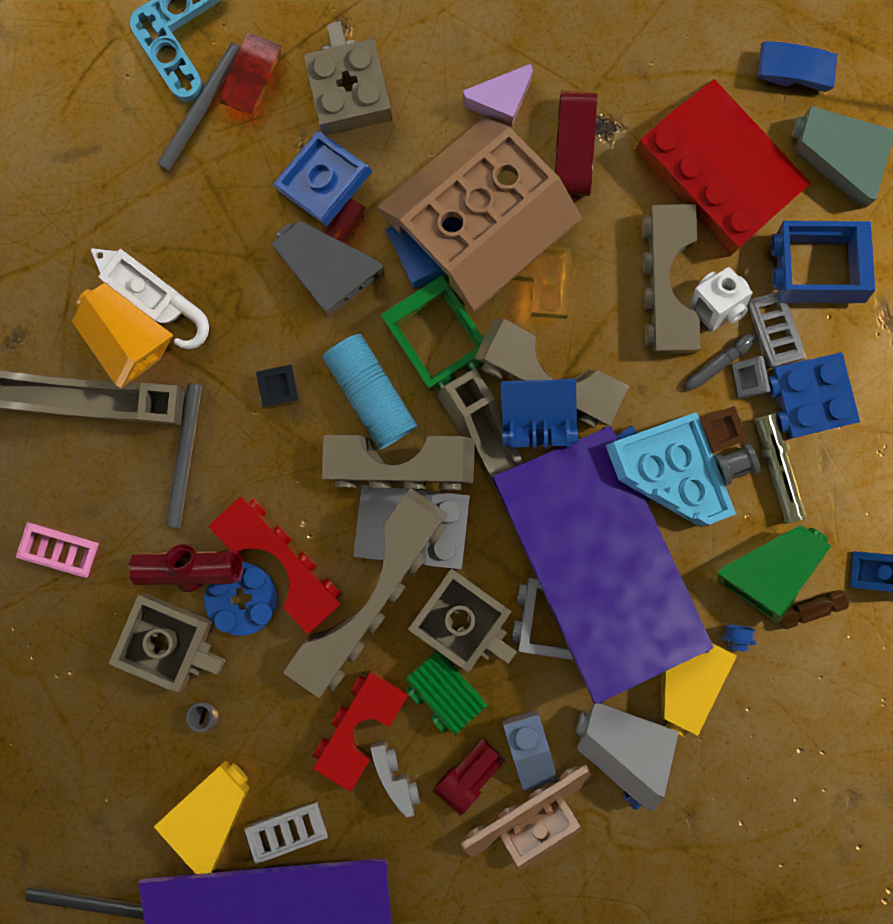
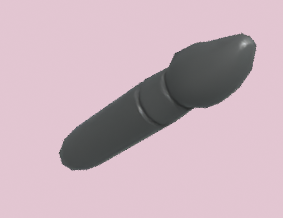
M746 334L739 337L733 346L724 350L696 371L686 381L685 390H694L702 386L736 360L739 355L746 354L757 340V335Z

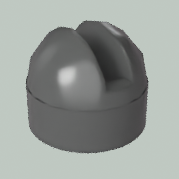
M207 702L193 704L188 709L186 715L188 726L195 732L210 731L215 727L219 718L216 707ZM208 710L209 715L205 726H203L202 723L204 722L206 712Z

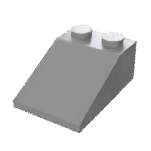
M361 485L353 557L384 560V524L409 489L392 487L391 489L369 488V485ZM415 490L448 513L441 522L447 527L435 545L428 542L421 551V554L426 557L421 565L462 569L470 495Z

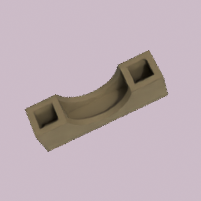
M696 204L652 205L648 211V216L642 217V237L648 238L649 252L643 253L644 274H649L650 288L644 289L645 310H650L651 324L645 325L646 346H651L652 355L695 354L701 349L700 315L698 312L685 307L675 297L669 282V271L674 257L682 251L691 248L697 241Z
M493 319L474 358L484 364L482 370L499 379L506 375L515 381L554 380L544 372L537 360L535 351L536 336L505 319ZM586 369L578 377L574 378L576 379L577 421L592 428H596L597 424L610 426L629 386L600 370Z
M323 435L322 479L334 480V487L356 488L357 481H369V488L391 489V482H404L403 489H426V482L439 483L440 490H461V483H473L475 439L465 436H428L423 448L414 458L403 464L391 465L376 452L371 438L359 435Z

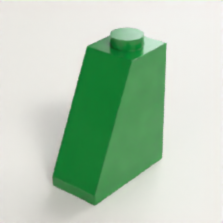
M799 525L722 567L718 573L717 582L778 624L826 559L832 546L827 543V537L820 531L812 527L807 530Z

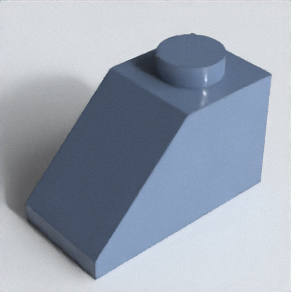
M537 710L503 719V727L523 791L558 781Z

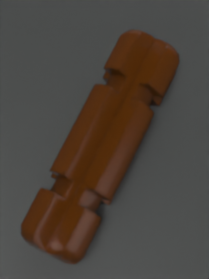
M837 590L828 593L827 597L819 596L796 604L795 608L790 607L780 620L779 625L782 629H790L798 626V622L804 624L831 615V611L837 613L848 609L849 602L844 591Z

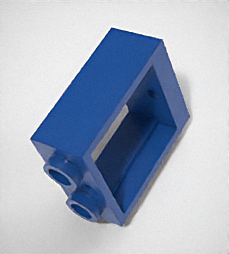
M783 221L777 233L772 234L771 255L777 257V268H774L772 274L773 290H778L779 303H866L875 292L871 222ZM790 244H847L850 285L792 284Z

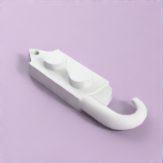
M121 248L118 252L91 249L100 271L98 277L156 322L161 324L170 323L183 314L196 325V336L189 341L176 338L173 341L176 346L181 349L190 350L204 343L209 333V323L207 317L199 308ZM99 254H103L102 259L98 258Z

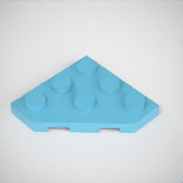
M697 412L606 445L619 481L695 525L704 527L736 514Z

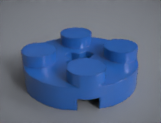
M242 562L243 575L240 582H235V584H208L204 595L205 608L210 620L219 630L238 636L253 634L263 629L272 619L279 603L278 589L274 579L262 568L247 562ZM238 588H242L244 594H251V601L246 602V609H240L238 604H233L232 597L236 596Z

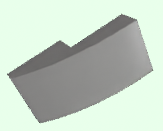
M386 740L372 743L370 749L373 761L385 790L406 817L414 816V805L420 804L416 782L409 783L408 773L393 776L392 771L398 770V762L395 749H388Z

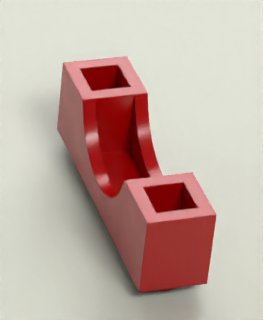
M240 496L208 527L230 551L242 552L248 549H261L273 554L280 560L289 578V593L283 609L308 635L343 604L338 598L342 592L328 577L324 581L319 578L313 571L317 567L315 562L304 551L299 554L295 552L289 545L293 540L291 536L279 524L274 528L264 518L268 514L267 510L254 497L248 501L246 497Z

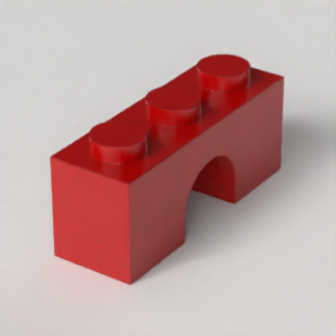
M371 670L368 677L360 674L350 691L351 694L356 696L349 709L343 705L341 706L331 725L337 728L330 741L323 737L312 757L318 760L313 768L315 771L350 792L353 790L372 754L362 749L356 743L354 738L355 726L363 720L374 719L390 727L409 695L404 688L374 670Z

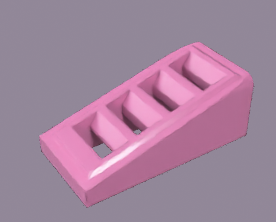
M27 522L16 558L88 578L99 543ZM39 533L43 534L37 555L29 553L35 534ZM50 537H53L57 541L51 559L44 557ZM64 541L70 542L71 546L65 563L59 562L58 559ZM78 546H84L86 548L80 567L72 566Z

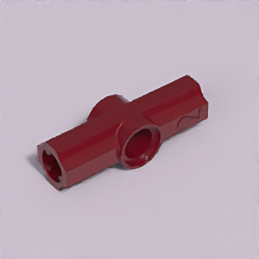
M179 544L172 547L168 552L132 554L128 564L130 568L129 578L134 585H177L183 592H193L200 589L204 584H235V582H240L243 575V558L239 551L196 552L189 544Z

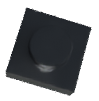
M292 365L256 372L263 408L300 401Z

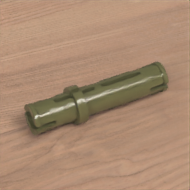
M773 413L753 419L756 424L763 448L760 451L761 457L766 458L784 517V523L788 524L807 518V514H805L787 451H790L788 443L784 444L776 418L777 415Z

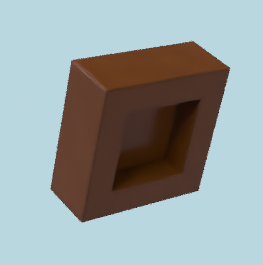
M735 406L700 419L712 453L748 440Z

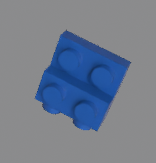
M842 352L790 363L769 370L770 396L777 400L780 412H776V418L780 431L785 433L787 440L860 422Z

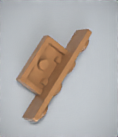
M586 765L581 768L576 766L568 769L560 776V781L549 788L543 786L531 793L529 796L530 800L518 808L517 806H511L498 815L499 820L488 827L483 825L473 829L467 834V840L460 844L461 847L472 858L502 839L517 867L520 870L583 831L565 799L595 780Z

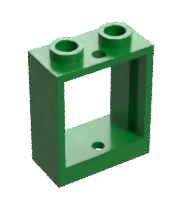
M443 275L381 314L383 322L429 392L434 388H437L440 392L445 385L456 380L454 375L465 368L471 371L483 365V363L474 358L484 338ZM443 298L475 346V349L431 377L399 326Z

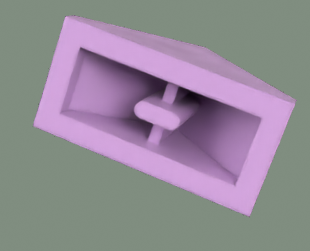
M531 64L463 90L465 108L512 127L532 80L533 69Z

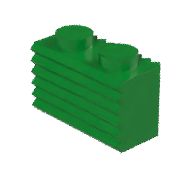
M437 650L405 678L409 684L405 688L406 692L419 706L425 702L434 713L429 717L443 733L449 729L456 735L488 706L485 699L451 661Z

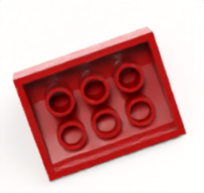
M715 79L668 114L640 139L635 149L639 157L683 204H696V218L731 256L811 184L804 174Z

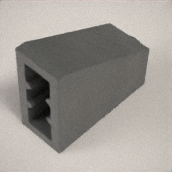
M301 221L294 226L290 223L280 229L275 235L277 240L272 243L280 257L328 317L385 273L382 264L378 260Z

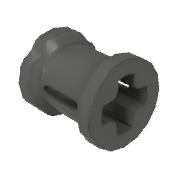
M750 443L742 445V449L727 455H714L725 486L730 485L735 478L749 473L754 475L761 472L758 458Z

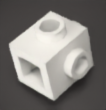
M727 267L718 274L711 272L701 280L694 291L689 308L698 312L700 320L713 332L728 321L733 324L740 320L748 311L746 306L753 292L749 289V285L744 278L738 276L730 267Z

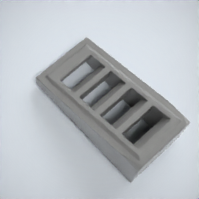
M778 292L750 299L748 308L760 350L764 357L766 370L806 358L787 303H779ZM777 303L778 310L765 314L760 313V307ZM781 317V324L766 328L764 321ZM785 331L786 337L773 341L770 340L769 334ZM789 345L790 351L775 354V347Z
M317 801L249 823L245 827V834L255 864L328 838ZM306 814H309L314 833L309 835L302 818ZM294 819L300 838L293 839L288 821ZM280 825L285 843H278L273 826ZM265 830L270 848L264 849L259 834L260 831Z

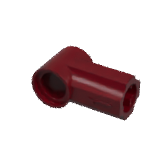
M481 738L457 767L453 766L447 771L432 791L461 816L481 794L480 789L502 766L505 758Z

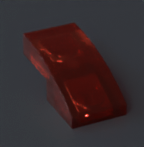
M248 33L228 75L220 96V103L253 116L267 91V81L282 54V45Z

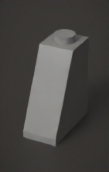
M593 704L588 714L582 712L575 729V734L580 735L577 750L640 805L653 812L665 796L678 731L603 704Z

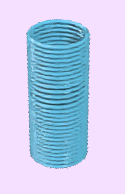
M362 334L350 336L333 346L323 355L322 359L328 366V369H330V372H332V375H334V378H336V381H338L337 383L342 388V391L345 392L344 395L347 396L349 403L357 412L356 414L359 415L358 418H361L360 421H363L362 424H364L370 437L378 446L377 449L389 446L417 427L413 420L414 418L411 417L412 415L409 414L408 408H406V405L394 389L395 387L392 386L393 384L390 383L389 377L385 375L383 368L378 364L379 361L375 358L374 353L368 346V343H366V340H364V337H362Z

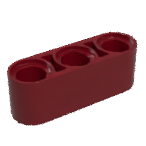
M561 90L554 172L560 177L569 195L590 196L597 93Z

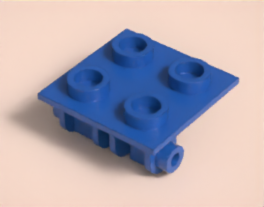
M576 379L501 381L503 446H511V450H515V447L529 446L537 449V445H544V449H548V445L571 448V444H578Z

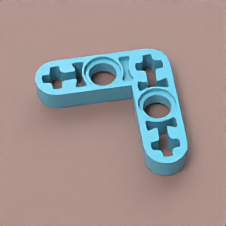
M150 0L132 13L130 18L131 30L173 95L180 101L192 102L197 99L203 89V82L172 32L211 8L220 0H198L196 4L192 0H186L187 7L181 14H172L168 11V5L171 0ZM147 18L148 21L153 22L152 26L159 36L154 41L147 30L143 28L141 23L143 19ZM171 46L176 49V56L172 62L162 63L158 61L157 53L162 47ZM179 68L187 80H192L190 82L192 89L186 91L183 87L178 89L181 83L174 71H177Z

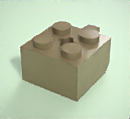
M341 21L326 24L331 44L322 46L323 50L303 54L322 133L327 136L392 121L390 102L375 38L356 43L354 39L345 41ZM351 84L353 90L346 92L344 85Z
M452 568L408 628L413 634L467 672L471 670L480 656L488 660L492 653H494L509 664L517 653L514 648L502 640L507 632L501 629V626L512 611ZM462 610L468 612L466 619L469 625L467 627L460 625L457 629L453 628L451 613L459 614Z
M145 593L137 596L109 661V665L166 689L180 692L186 688L191 673L198 676L200 670L204 669L219 675L226 659L209 652L212 644L205 640L213 624L211 620ZM165 635V641L169 643V646L159 650L160 643L155 641V638Z

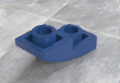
M764 41L761 43L757 77L785 87L798 83L827 92L834 88L838 54L804 45Z

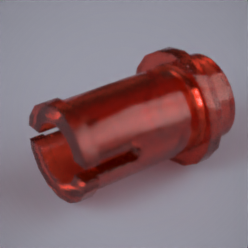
M350 198L335 216L325 234L334 238L339 228L342 227L343 229L337 240L346 244L360 218L364 219L365 215L362 213L366 207Z

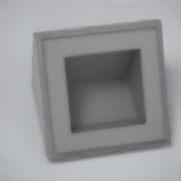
M763 356L732 364L739 399L771 392Z

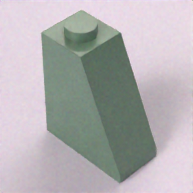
M813 106L810 107L803 117L798 116L792 131V137L797 138L794 151L859 206L867 208L877 199L893 142V129Z

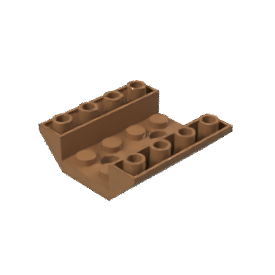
M485 117L377 207V211L400 235L407 232L449 276L450 288L473 312L477 311L582 219L560 177L510 126ZM502 171H511L517 176V181L512 185H502L497 180V175ZM456 217L463 225L459 231L451 233L444 230L441 224L446 218Z

